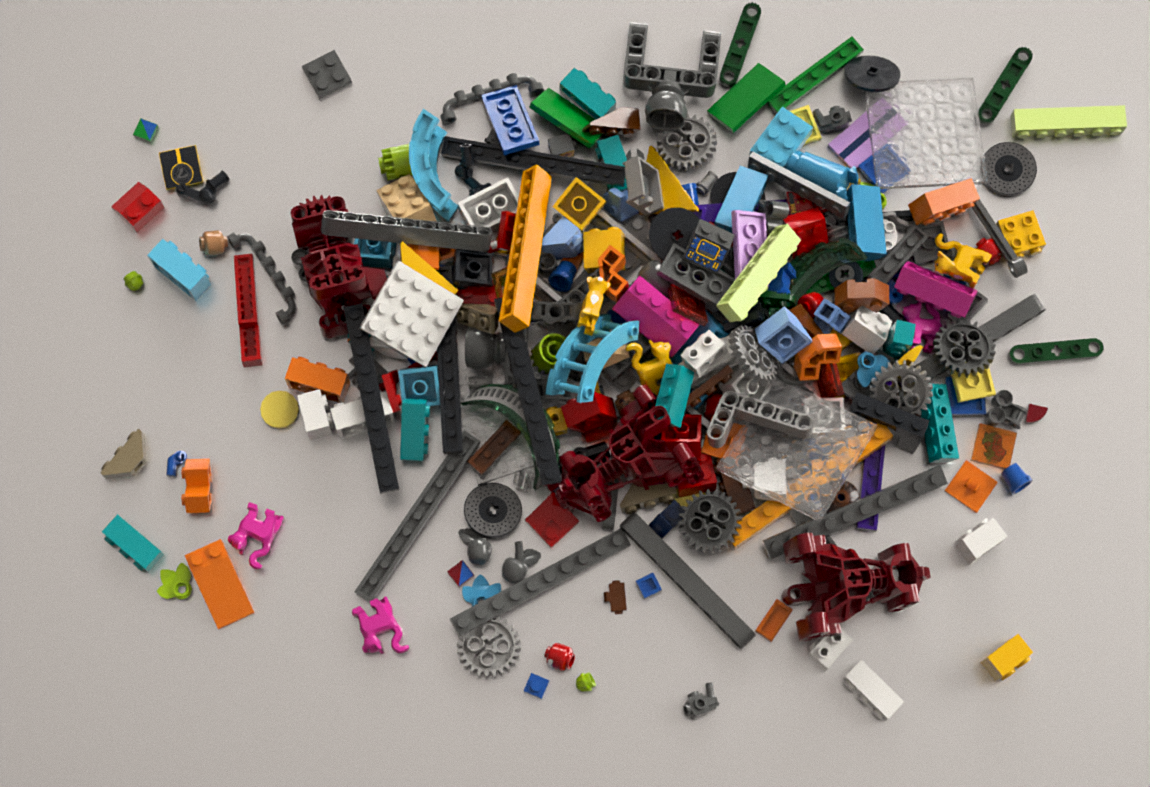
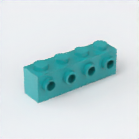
M932 384L933 389L930 391L933 392V397H929L931 404H926L927 410L921 409V417L929 420L925 432L929 463H948L959 459L947 384Z

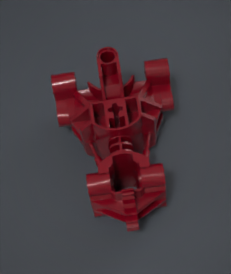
M321 195L320 199H316L313 196V201L306 198V203H299L298 206L293 207L290 215L298 250H309V253L302 257L301 261L310 295L325 313L319 319L321 333L325 338H334L348 334L347 323L344 322L346 321L345 313L341 306L363 304V300L372 298L375 301L387 277L385 270L363 267L358 244L346 243V240L349 239L346 237L328 236L321 233V221L324 211L348 212L342 197L334 196L331 198L329 195L327 199H324L323 195ZM363 305L365 317L371 308L369 305Z
M641 385L634 390L633 396L635 400L621 410L623 417L614 431L612 428L609 430L611 434L609 437V447L604 452H601L593 461L587 456L576 455L574 451H567L561 455L559 461L562 465V484L558 486L560 489L556 490L557 495H555L560 507L568 511L570 509H573V511L578 509L593 516L597 522H602L612 514L610 510L612 503L610 491L622 488L630 483L643 487L645 490H648L650 485H662L665 483L669 487H675L685 480L690 485H694L704 478L700 464L686 442L679 443L670 451L664 440L654 439L656 435L667 429L671 419L665 407L655 406L657 398L648 385ZM609 450L611 451V455L613 457L610 460L605 455ZM604 457L607 460L605 463L601 461ZM624 475L628 481L621 482L620 476ZM618 478L620 482L615 484L614 480Z
M803 533L796 535L783 544L786 564L803 562L805 571L802 572V575L811 582L792 585L782 593V599L787 605L813 603L808 611H812V614L805 616L806 619L796 621L799 642L842 634L841 623L863 610L865 605L869 603L873 604L878 601L886 603L888 612L909 608L920 602L919 591L922 582L931 578L929 567H920L911 555L909 543L896 544L878 553V561L862 559L854 549L849 548L845 550L836 545L827 544L825 535L814 536L813 533ZM893 570H897V571H898V574H899L898 580H899V581H896V582H895L894 577H893V573H892ZM790 591L796 594V599L791 597ZM872 592L874 597L866 601V597Z

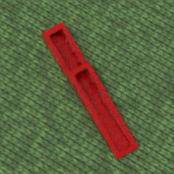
M253 253L234 255L242 364L244 368L263 366Z

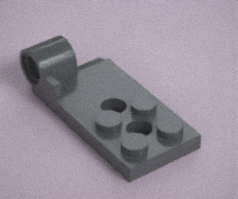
M674 243L656 275L705 302L704 308L710 310L716 320L724 323L729 322L716 305L733 284L735 278L719 270L717 275H714L682 260L685 249ZM682 265L686 271L679 270L677 266ZM694 275H699L703 281L696 280Z

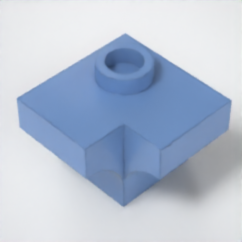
M614 187L603 194V199L607 202L604 205V209L618 220L623 221L639 213L638 210L626 203L628 190L621 192Z
M825 298L814 312V321L824 334H830L832 329L841 334L851 319L838 306Z

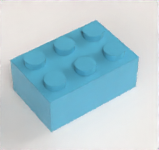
M781 107L751 148L750 155L752 152H755L785 168L788 158L795 151H800L807 139L812 135L813 126L784 107Z
M162 239L147 255L159 272L193 300L197 301L211 285L208 280L209 276L206 274L207 271L199 264L196 266L192 262V258L185 252L181 254L177 250L178 247L172 241L166 242Z

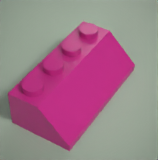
M907 261L902 267L894 286L898 289L899 293L904 295L909 293L916 296L915 299L922 303L930 302L938 310L943 311V309L951 311L950 314L957 318L966 317L978 292L973 288L936 274L910 261Z
M641 276L632 283L612 308L613 311L627 322L638 320L639 332L648 340H652L653 343L660 341L663 343L669 342L671 345L669 351L670 358L676 354L699 326L697 322Z

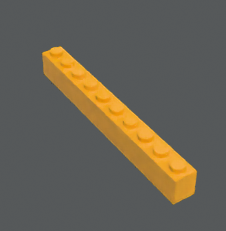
M537 164L524 170L522 174L499 322L514 333L529 327L551 187L552 176Z
M877 423L787 486V502L767 500L742 518V521L737 522L742 526V529H736L739 536L733 535L735 542L728 541L732 548L736 550L786 515L790 510L819 492L827 484L836 480L892 440L893 434L887 426Z

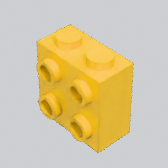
M1034 210L998 220L996 223L1017 257L1024 258V255L1031 254V256L1037 255L1042 252L1046 245Z
M609 227L607 230L593 228L583 232L584 269L588 274L593 273L599 268L598 258L609 245L625 255V234L618 227ZM625 265L620 271H625Z

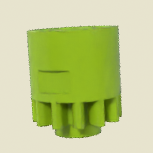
M409 144L381 149L383 157H379L378 161L381 174H386L387 180L400 179L408 174L413 176L409 163Z
M551 333L543 337L531 350L532 356L530 359L534 361L532 366H537L538 372L543 370L545 374H548L550 369H554L557 361L555 356L566 338L557 333Z

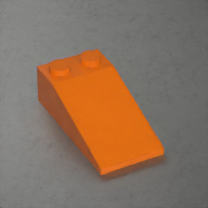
M221 539L184 555L218 629L255 613L225 544Z

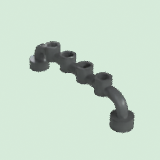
M512 73L506 77L507 81L500 83L499 79H493L489 82V87L482 88L480 84L475 85L471 88L472 92L465 94L463 90H459L454 93L455 98L448 100L444 104L443 113L440 115L441 121L444 125L454 123L457 118L454 111H450V108L455 105L462 106L473 99L480 100L483 94L515 85L519 87L520 84L528 83L530 84L528 87L529 93L534 97L544 92L543 85L531 76L518 77L516 73Z
M233 232L228 235L227 239L233 249L241 246V241L249 243L264 270L267 271L273 284L278 288L282 298L288 304L287 311L281 309L275 314L282 326L289 323V318L296 310V304L292 298L295 296V293L291 286L286 288L283 284L286 280L282 272L278 271L276 273L273 267L276 264L273 258L265 256L264 251L266 248L261 240L257 242L247 233L236 235Z

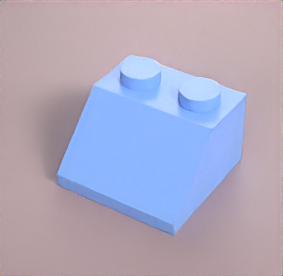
M563 216L542 238L541 249L544 253L553 254L556 259L577 257L578 254L584 251L583 234L578 227Z
M786 307L780 309L754 329L759 344L782 364L813 342L797 317Z

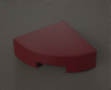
M1029 404L1025 423L1031 424L1039 421L1045 416L1048 408Z

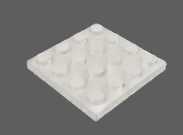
M397 261L359 328L415 362L427 367L464 300L404 263Z

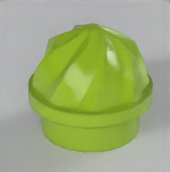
M136 271L128 273L123 279L125 286L132 291L139 290L143 285L142 276Z
M590 672L586 674L581 673L576 679V687L582 692H590L596 686Z

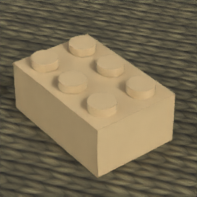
M410 174L376 190L381 204L389 217L437 221L430 203Z

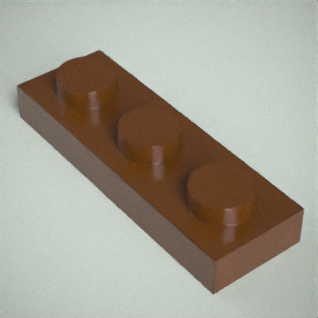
M727 365L690 393L686 407H696L701 403L700 399L703 396H710L717 390L716 386L720 383L724 385L733 378L731 375L734 374L730 366Z
M506 420L467 461L468 464L482 476L521 435V432Z

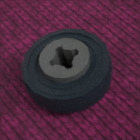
M851 259L837 261L829 271V281L834 289L846 280L855 279V282H862L863 280L861 267Z

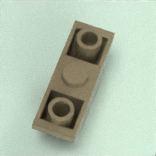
M462 303L456 314L457 323L475 327L490 334H494L499 327L496 307L488 304Z
M139 428L136 432L130 433L127 438L128 441L124 446L118 447L111 461L105 462L102 466L100 474L104 478L114 479L135 476L147 462L145 435Z
M632 484L620 503L622 514H631L641 508L651 509L659 503H672L678 498L677 491L667 484L650 485L648 490Z

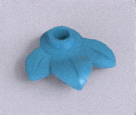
M870 352L861 353L857 359L859 366L857 379L860 385L864 388L867 387L871 379L876 378L875 372L882 373L881 366L888 368V362L890 361L883 355L874 356ZM864 359L869 361L868 365L864 364Z
M481 574L476 577L472 587L463 586L462 588L463 598L468 603H471L472 607L478 604L479 601H484L501 592L500 583L489 585L486 578Z

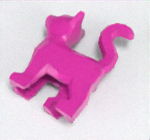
M920 301L916 304H909L901 309L906 322L916 324L913 343L909 350L916 347V345H920L921 339H925L926 343L922 349L923 352H932L934 337L940 327H942L939 312L933 308V304L926 301L925 307L933 319L919 317L922 306Z
M249 502L247 507L249 510L248 514L241 520L238 531L228 536V542L232 547L239 550L241 555L244 554L247 538H252L262 543V549L254 551L249 556L250 566L254 569H261L262 565L257 562V558L265 556L269 552L271 543L282 526L284 516L275 515V511L266 509V519L262 522L257 520L258 505Z
M386 596L381 600L376 598L370 601L371 607L376 609L377 614L370 617L367 616L361 606L352 609V615L359 619L360 631L364 637V644L362 646L364 653L380 652L383 654L382 643L377 638V635L391 630L395 633L391 640L392 649L397 653L408 651V645H399L403 635L402 628L393 616L392 606Z

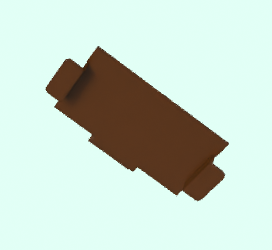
M620 580L612 581L609 584V592H604V602H610L611 611H615V615L623 614V611L627 610L624 582L620 583Z

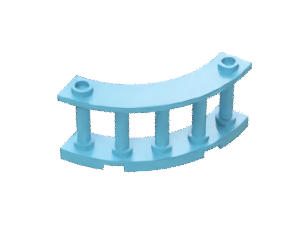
M423 109L414 124L413 134L409 143L411 172L420 191L434 210L449 222L458 210V205L450 199L451 194L441 186L437 171L438 153L447 132L437 126L440 121L437 117Z
M604 313L599 314L592 336L584 334L585 326L576 327L565 339L555 356L557 361L554 369H550L546 394L560 395L568 391L578 394V403L593 401L597 380L607 360L624 344L638 340L639 321H629L622 325L610 322L611 314ZM597 337L603 338L597 347L586 344ZM581 351L592 353L586 365L574 362ZM571 369L583 372L579 386L567 383Z

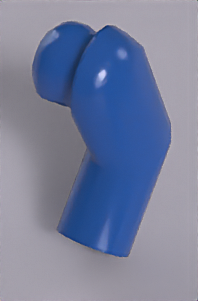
M177 451L168 458L166 476H176L177 466L187 459L185 451Z

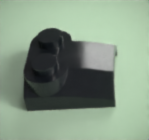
M456 249L454 252L452 274L454 286L462 290L470 286L492 287L493 253Z

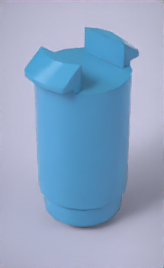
M795 151L788 158L785 169L847 200L849 184L858 185L859 176L856 166L850 169L808 152Z

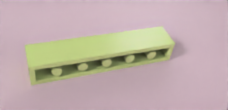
M1125 105L1014 109L1010 115L1012 137L1021 139L1028 138L1029 136L1044 138L1048 135H1055V137H1064L1066 135L1080 137L1085 134L1100 136L1110 133V135H1120L1127 127Z
M788 224L776 226L716 305L729 322L742 321L748 316V311L757 304L759 296L768 289V284L777 277V272L787 263L788 257L797 250V245L801 239Z

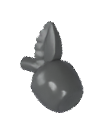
M471 528L460 529L458 531L460 539L468 545L467 556L469 561L474 565L486 564L492 552V546L486 540L487 538L478 535Z
M516 541L515 558L509 557L503 563V579L514 584L522 581L527 573V566L536 564L541 558V553L534 549L523 551L522 541Z

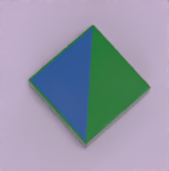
M140 118L133 136L151 143L158 125Z

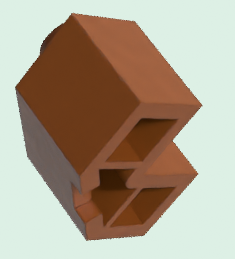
M875 278L867 279V282H855V279L846 280L835 288V305L848 314L861 306L877 313L889 305V285Z

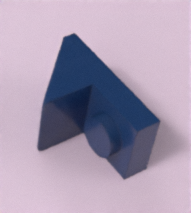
M676 500L659 513L649 524L661 539L679 521L683 520L679 514L685 513V511Z

